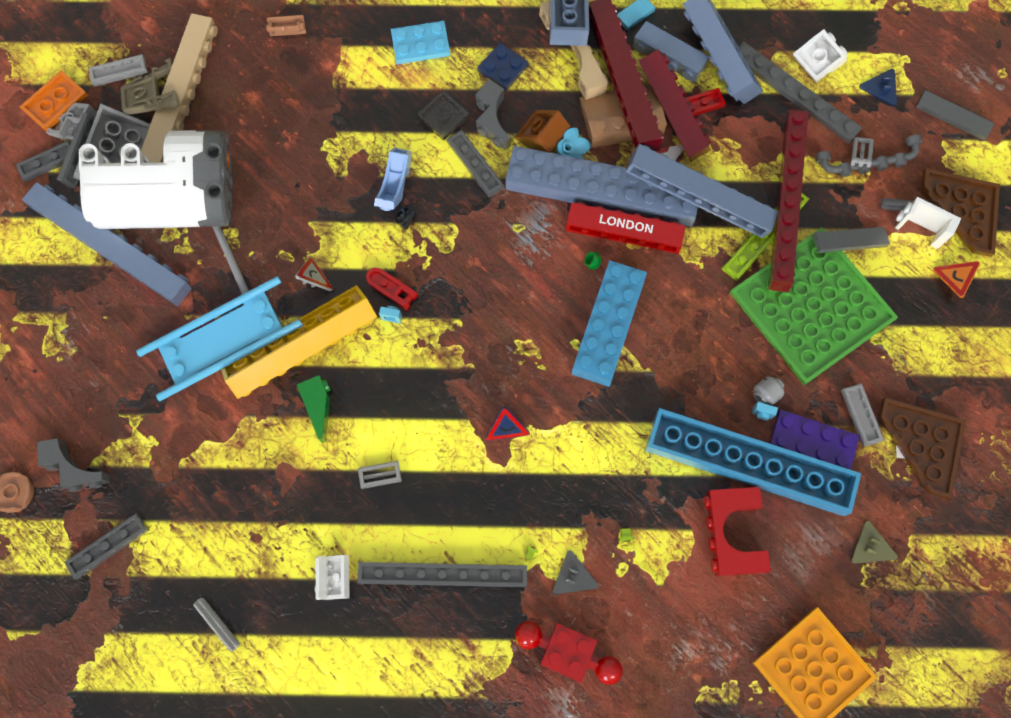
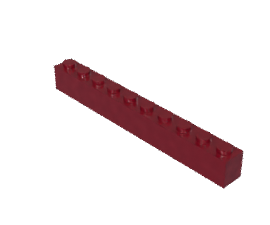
M611 0L589 1V19L634 147L636 149L641 144L648 146L655 152L660 151L661 142L664 140L663 133L658 129L656 115L653 116L652 103L647 99L646 87L642 86L641 73L637 72L636 60L631 56L632 50L630 44L627 45L626 32L621 29L622 23L620 17L617 18L616 5L612 4Z
M789 110L785 121L776 209L778 214L775 220L768 290L789 292L794 280L808 111Z

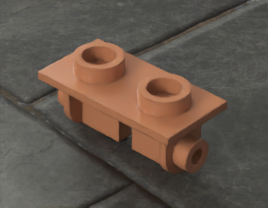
M303 15L267 17L268 25H266L270 36L306 34Z

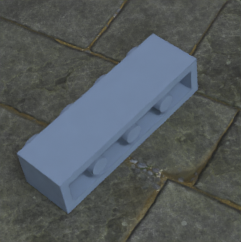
M647 21L634 37L633 48L637 52L649 55L659 49L661 55L665 53L670 62L667 64L669 70L674 69L675 72L682 75L686 80H691L695 83L707 65L708 55Z

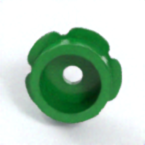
M597 251L587 253L584 259V264L588 269L592 270L598 268L602 263L600 253Z

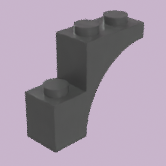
M489 79L476 93V105L480 110L484 111L476 121L477 132L482 137L492 140L496 147H502L504 150H507L511 145V136L502 129L497 119L498 108L504 99V89Z
M57 438L37 442L38 466L47 469V471L59 470L60 487L69 489V492L81 491L82 487L100 488L104 483H110L109 474L102 471L88 472L78 467L70 457L65 441Z

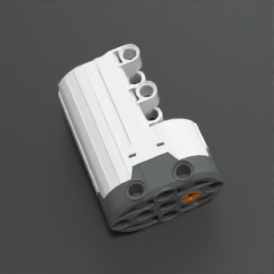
M223 130L169 131L164 138V163H151L137 145L132 143L125 144L122 147L121 163H111L102 156V153L94 145L84 144L79 149L81 206L85 220L87 222L90 221L98 229L223 227L230 225L232 220L233 181L228 132ZM91 152H95V156L93 158H87ZM131 152H137L134 158H129Z

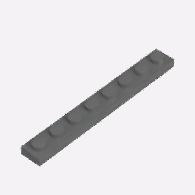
M744 41L741 43L739 49L752 72L759 79L803 111H808L811 117L848 144L862 129L860 125Z
M358 562L357 584L527 587V565Z

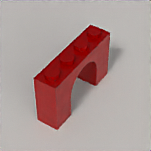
M760 487L709 490L706 496H704V506L708 508L709 517H706L707 529H710L711 538H709L708 543L710 551L713 550L714 559H711L712 572H715L716 577L771 572L768 550L738 551L728 544L723 533V525L729 514L739 511H755L763 508Z

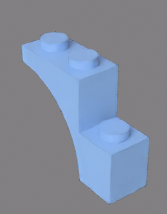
M393 148L389 151L385 177L381 189L375 198L374 206L390 211L402 201L405 177L410 173L412 151Z

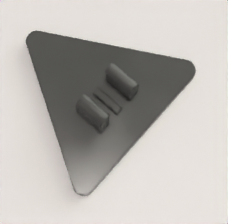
M569 550L552 590L553 594L597 589V582L575 554Z

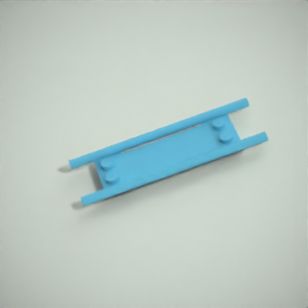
M276 276L136 350L138 356L142 357L159 348L175 385L156 394L157 399L162 401L302 327L303 324L300 319L282 327L268 296L265 294V291L282 283L280 278ZM240 304H244L242 307L224 315L223 317L205 325L204 327L186 335L185 337H180L181 335L239 306Z

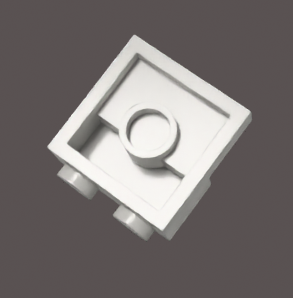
M824 29L793 53V57L815 83L829 72H834L847 61L846 55L848 53L843 46L839 47L835 43V37L830 32L827 34Z

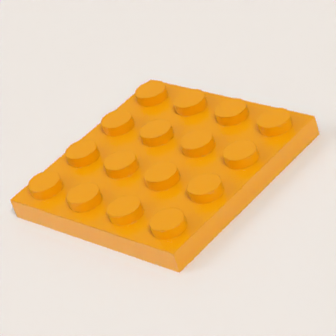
M815 607L752 662L798 718H833L878 678L818 607Z

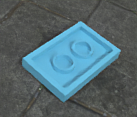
M444 21L391 29L397 64L450 56Z

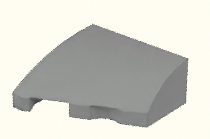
M74 102L68 108V111L58 118L61 122L53 130L48 128L46 133L72 142L82 114L89 113L95 118L97 111L89 104Z

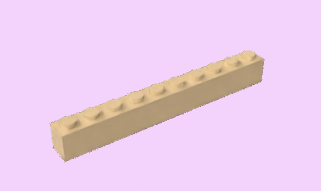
M192 13L190 15L162 92L163 95L175 90L180 106L155 111L141 149L143 155L151 163H164L163 146L165 135L169 131H183L185 116L189 114V105L195 97L196 85L200 83L202 68L206 66L207 54L211 52L212 40L217 36L218 32L217 26L211 17Z

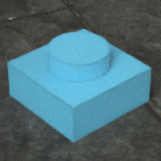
M387 306L380 308L379 315L381 320L401 324L402 314L397 307Z
M757 402L753 406L752 414L757 415L759 419L769 420L776 416L778 407Z

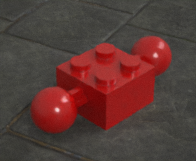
M524 621L516 628L515 639L520 647L534 649L538 646L545 649L540 665L582 683L587 668L595 671L598 680L606 685L617 683L623 675L622 664L617 658L604 656L599 659L592 656L597 640L558 623H556L551 637L542 634L540 626L533 621Z

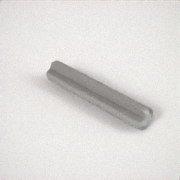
M204 598L198 599L193 604L195 609L230 652L235 651L240 646V642Z

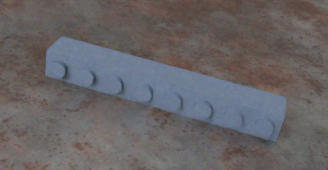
M639 144L632 152L625 170L626 173L761 238L772 232L778 211L772 209L771 206L762 204L750 196L739 193L736 189L729 188L718 180L704 176L701 172L694 171L683 163H678L664 154H659L648 146Z

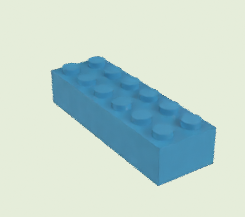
M609 260L572 369V375L608 387L610 386L647 272Z

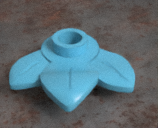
M570 128L564 132L563 139L558 142L556 151L559 155L584 159L582 154L589 151L591 144L587 139L579 137L578 128Z

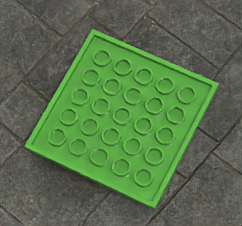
M821 227V228H820L819 230H817L816 232H826V231ZM814 233L797 244L794 280L789 292L768 290L771 263L729 292L803 385H806L898 318L843 251L818 253L813 239Z

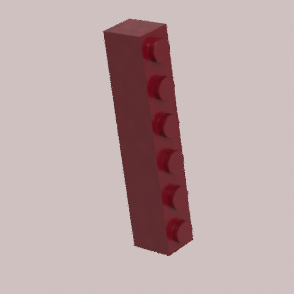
M659 49L639 60L689 159L693 161L711 151L709 145L712 141L707 133L703 135L701 128L704 126L699 117L694 118L692 112L695 109L690 101L686 102L684 96L687 94L682 85H677L675 80L678 77L674 69L669 70L667 64L670 62L666 54L661 55Z

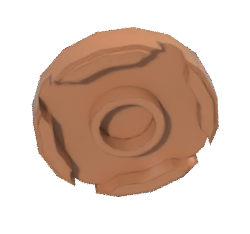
M13 471L2 474L0 477V511L15 513L26 508L34 494V487L30 478L22 473Z

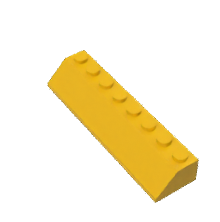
M356 285L299 318L303 324L302 327L221 369L224 380L237 399L245 397L257 387L268 384L274 377L285 374L291 367L302 364L308 357L319 354L325 347L336 344L342 337L353 334L359 327L370 324L377 315L365 295Z

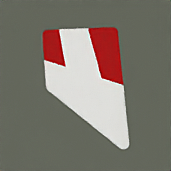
M682 145L660 148V151L656 152L664 154L675 161L684 148Z

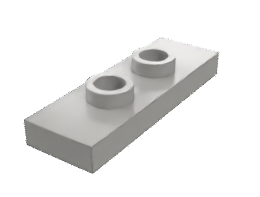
M143 54L89 67L91 83L94 87L148 73Z
M862 383L842 389L841 393L857 434L860 435L859 439L862 447L883 442L884 438Z

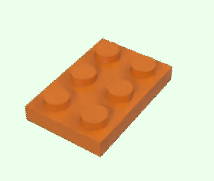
M60 70L26 100L20 108L43 130L47 131L48 128L52 129L60 122L58 118L65 114L74 102L81 103L89 95Z

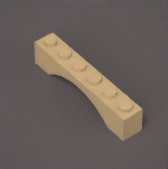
M549 1L540 3L539 16L547 30H549ZM570 45L579 61L580 76L578 88L584 99L588 100L605 94L608 78L606 74L602 73L599 61L595 60L592 55L591 47L589 45Z

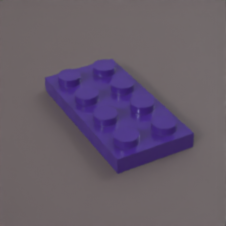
M780 409L769 444L851 470L860 435Z

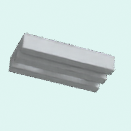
M854 137L850 166H855V163H859V167H863V164H867L868 168L871 167L874 139ZM858 142H861L860 157L856 158ZM865 143H869L867 159L864 158Z
M399 461L358 468L361 489L402 482ZM395 467V470L363 476V472ZM396 475L395 478L368 483L364 482V480Z

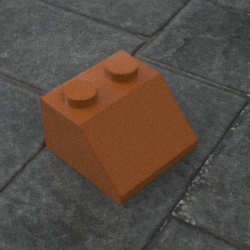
M535 110L516 134L515 138L530 149L552 153L558 142L563 139L564 132L571 126L559 110Z

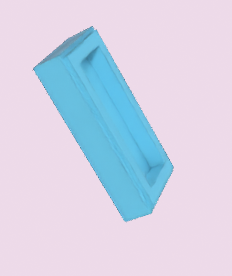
M636 0L618 13L617 18L620 17L622 26L628 31L652 14L656 7L649 0Z

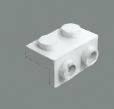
M349 555L316 556V599L333 600L349 598Z

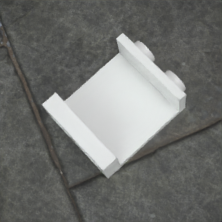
M917 197L912 203L908 202L904 210L899 212L896 217L898 223L895 229L899 230L907 220L917 223L936 233L930 246L938 249L954 235L961 218Z

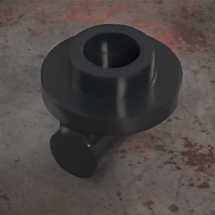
M409 208L400 209L396 214V223L402 229L407 230L416 213Z

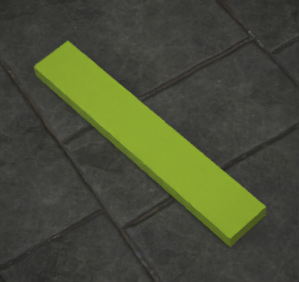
M801 193L800 210L809 200L803 193ZM775 223L772 232L763 238L752 234L723 266L722 270L735 281H738L773 241Z

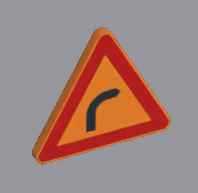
M973 261L936 266L933 268V272L960 298H963L980 266V262Z

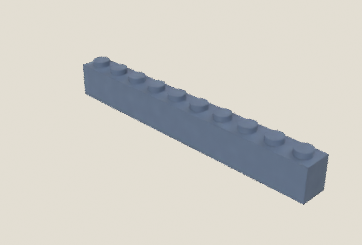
M36 182L22 198V201L30 208L177 307L191 291L192 288L187 283L189 280L180 273L175 275L172 273L174 270L165 263L160 265L157 263L159 260L150 253L145 255L142 253L144 250L135 243L130 245L127 243L129 240L123 235L112 233L113 229H98L94 227L90 221L87 222L85 220L82 208L76 204L70 205V201L61 194L59 196L55 195V191L45 184L43 187Z

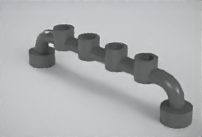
M916 134L905 139L906 146L908 148L911 147L909 153L904 154L902 152L893 156L877 157L872 159L871 167L876 166L877 171H882L889 168L888 164L892 163L895 164L896 168L907 165V161L914 159L918 155L919 145L923 143L921 135ZM822 151L814 155L816 164H821L822 168L828 173H840L841 177L852 175L853 170H858L859 174L871 171L867 164L859 167V163H855V166H850L851 163L846 162L838 166H832L828 163L831 160L830 151Z

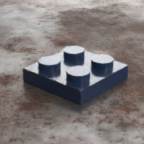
M500 42L477 67V71L498 84L504 91H507L526 70L529 62Z

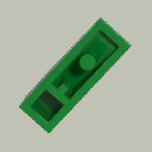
M318 375L297 384L316 435L324 443L327 436L330 404L328 391H331L327 380H323Z

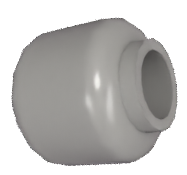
M767 376L754 386L753 396L757 402L772 406L784 396V384L779 378Z

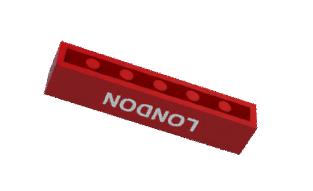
M571 202L566 231L679 254L686 226L681 225L679 222H665L659 218L650 219L640 214L631 215L620 210L611 211L601 206L591 207L581 202Z

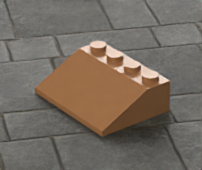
M651 84L645 85L647 99L652 103L653 116L656 115L658 129L664 135L667 123L663 108ZM615 91L607 92L585 100L584 97L579 98L591 148L632 141Z

